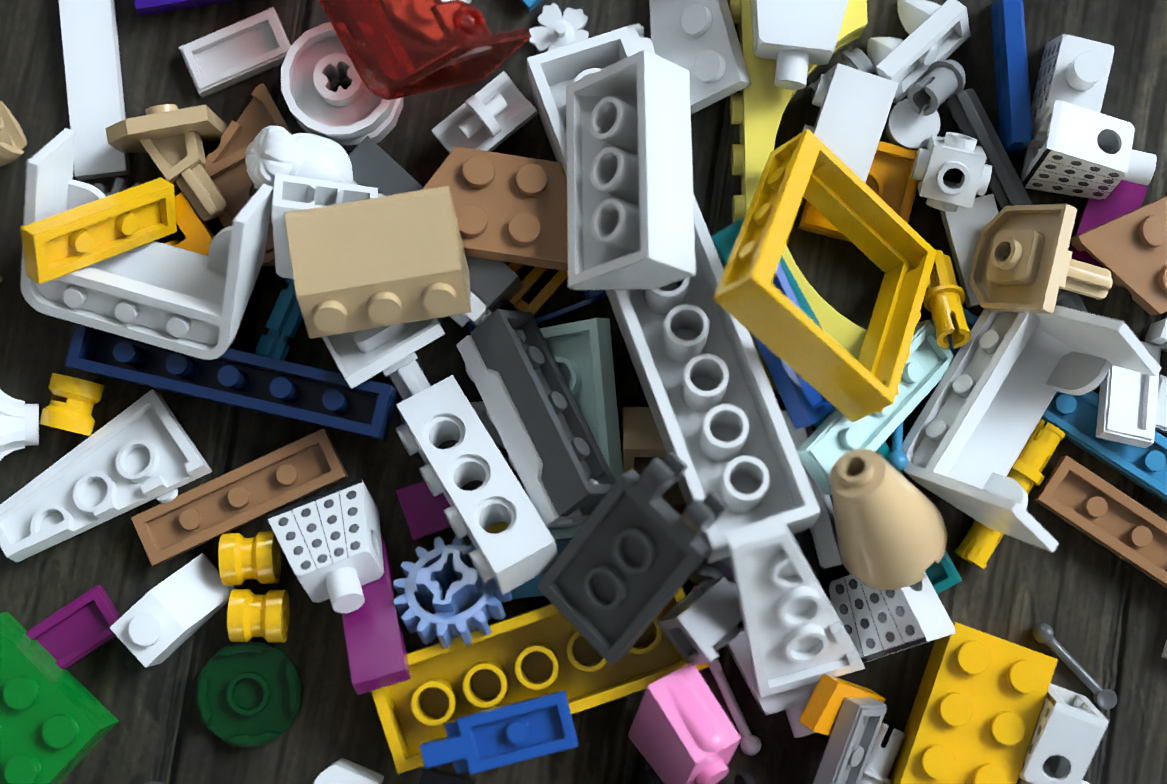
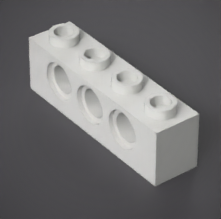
M451 375L396 404L403 422L402 425L395 428L397 434L410 456L419 452L426 465L419 468L432 495L435 497L443 493L451 507L445 509L444 513L456 536L460 539L468 535L476 550L470 552L469 556L482 580L487 582L493 578L504 595L549 570L559 557L555 540L454 376ZM445 441H458L456 445L449 449H438V446ZM479 480L484 482L476 490H462V487L470 481ZM496 522L510 524L501 533L491 534L486 532L488 527Z

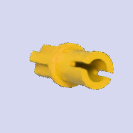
M936 250L937 254L929 278L931 281L926 289L923 304L925 309L931 312L937 345L943 349H948L947 335L950 334L953 349L964 346L971 339L970 329L967 326L962 306L965 302V291L957 285L951 258L948 255H944L943 251Z

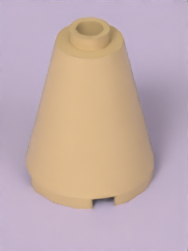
M855 449L837 459L830 471V486L838 550L844 567L850 574L872 589L897 590L918 583L925 577L923 572L935 559L939 563L945 554L948 534L940 511L934 503L875 451Z

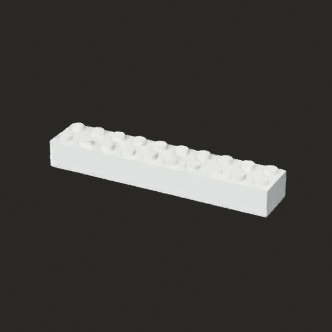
M627 26L527 58L529 90L556 161L562 164L566 178V86L637 53ZM693 194L696 275L656 289L605 291L667 454L673 451L688 466L685 473L677 481L687 508L696 499L702 502L711 491L728 506L723 516L701 536L713 549L706 557L709 564L730 556L726 532L782 517L791 534H795L812 528L821 511L749 331L713 300L724 269Z

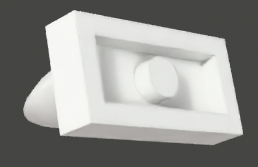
M898 0L899 18L909 36L905 40L893 37L869 38L867 54L875 67L877 75L899 83L893 102L896 104L908 95V91L913 85L919 83L926 76L927 69L933 62L947 59L970 37L967 7L959 1L947 0L941 6L927 0Z

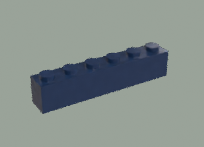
M78 323L75 324L65 363L66 367L91 375L384 442L387 441L398 391L392 385L366 380L351 389L344 376L340 373L228 348L222 356L216 359L205 360Z

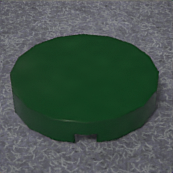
M250 640L249 642H237L225 646L213 655L206 666L203 667L197 679L195 701L201 721L216 736L222 738L221 740L232 746L256 747L276 740L293 725L302 708L304 685L298 666L284 650L266 641Z

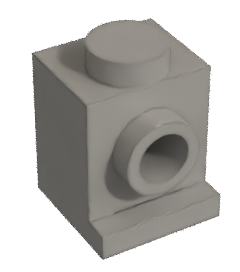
M725 576L702 582L656 622L687 664L692 662L694 665L711 663L719 656L715 650L724 647L739 634L740 629L737 627V624L742 620L736 584L728 581Z

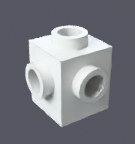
M946 132L945 138L931 134L927 149H918L911 179L919 180L917 185L919 195L927 198L926 204L928 206L947 212H956L958 206L972 209L975 196L985 195L991 178L992 165L985 164L987 156L983 148L976 145L977 139L955 132ZM952 168L961 170L963 172L961 182L954 183L943 180L945 172Z

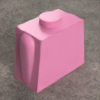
M693 662L647 686L628 737L664 784H717L728 774L729 769L727 765L741 740V737Z

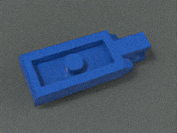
M565 690L458 717L457 721L445 724L446 737L421 743L420 750L425 768L454 761L456 774L467 771L470 774L574 748L579 745Z

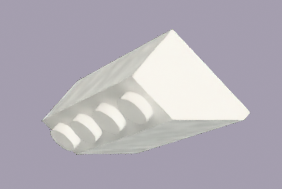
M643 49L566 86L568 288L574 290L656 289L696 275L689 70Z

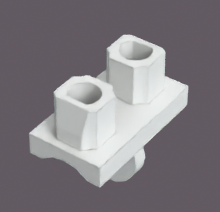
M503 71L475 95L468 98L463 105L431 131L449 154L456 146L492 152L535 117L537 109L523 96L509 76Z

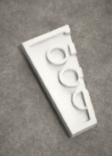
M152 389L0 504V547L7 558L18 563L211 473L212 470L162 396Z

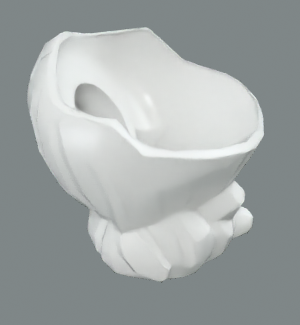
M270 125L261 130L244 152L246 154L245 164L247 173L254 183V188L258 190L263 184L274 187L275 174L352 184L353 182L352 163L344 148L336 141L313 133H296L291 135L283 127Z

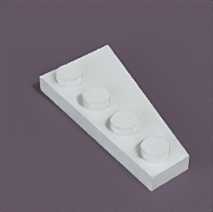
M649 0L651 42L655 54L689 70L690 115L751 85L727 0Z
M782 517L725 533L754 681L760 698L816 683L824 673L837 677L865 669L859 652Z

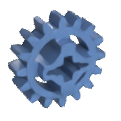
M439 536L434 539V550L428 552L420 546L415 549L419 558L415 564L412 562H402L400 566L406 578L394 580L393 586L398 597L393 602L407 631L410 634L417 631L424 644L428 645L437 635L443 648H449L453 637L460 636L467 646L472 642L471 632L478 629L485 635L491 633L487 622L491 617L501 620L505 618L506 614L501 602L511 601L512 593L509 591L503 595L493 578L487 582L482 580L469 556L470 552L476 550L472 542L467 546L463 537L459 539L455 536L451 545H445ZM420 604H425L427 611H425L420 606Z

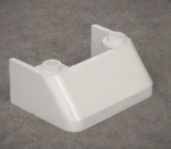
M65 128L27 161L24 226L106 197L95 186L73 180L76 131ZM266 184L260 187L233 220V226L223 228L212 239L208 256L152 241L39 285L26 275L22 246L20 287L23 297L32 308L46 315L205 360L216 359L226 352L235 339L264 261L274 187Z
M1055 305L1053 314L992 312L984 309L970 331L971 339L959 349L903 441L902 452L908 460L907 466L903 471L916 483L984 526L1054 552L1059 543L1026 511L1028 505L1027 492L1016 480L1006 477L1057 391L1069 395L1086 394L1094 390L1103 381L1112 365L1157 377L1161 367L1124 321Z

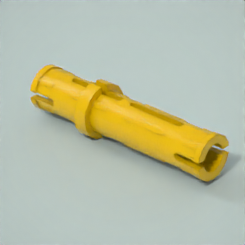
M1040 419L1006 476L1016 480L1025 489L1027 495L1034 485L1040 486L1045 477L1041 472L1059 442L1065 437V433L1051 423L1047 422L1044 425L1045 421L1043 419ZM975 520L954 553L971 564L975 563L976 567L985 570L988 560L1004 534L992 530Z

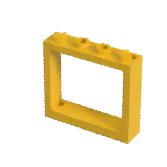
M806 129L770 152L713 300L851 422H856L875 412H883L884 408L894 404L895 397L899 394V383L905 363L910 356L909 348L916 324L921 317L920 310L926 289L931 281L929 278L937 251L809 129ZM803 197L885 273L858 361L771 284Z

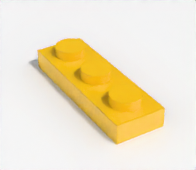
M160 177L22 226L21 233L27 277L40 285L176 233L174 185Z

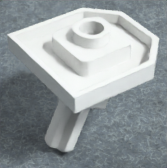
M434 318L324 336L322 339L351 389L383 371L386 377L389 376L404 401L431 386L416 361L418 357L415 351L443 336L445 333L438 320Z

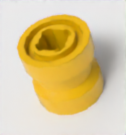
M52 373L49 384L52 398L50 405L43 408L39 424L91 436L95 423L91 415L93 406L101 401L104 385Z
M273 531L258 532L255 537L245 538L240 533L221 535L218 560L223 586L242 585L248 579H256L260 584L279 583L281 576V547Z
M232 589L227 610V631L230 642H249L253 637H263L267 642L285 643L290 623L288 590H269L265 595H255L249 589Z

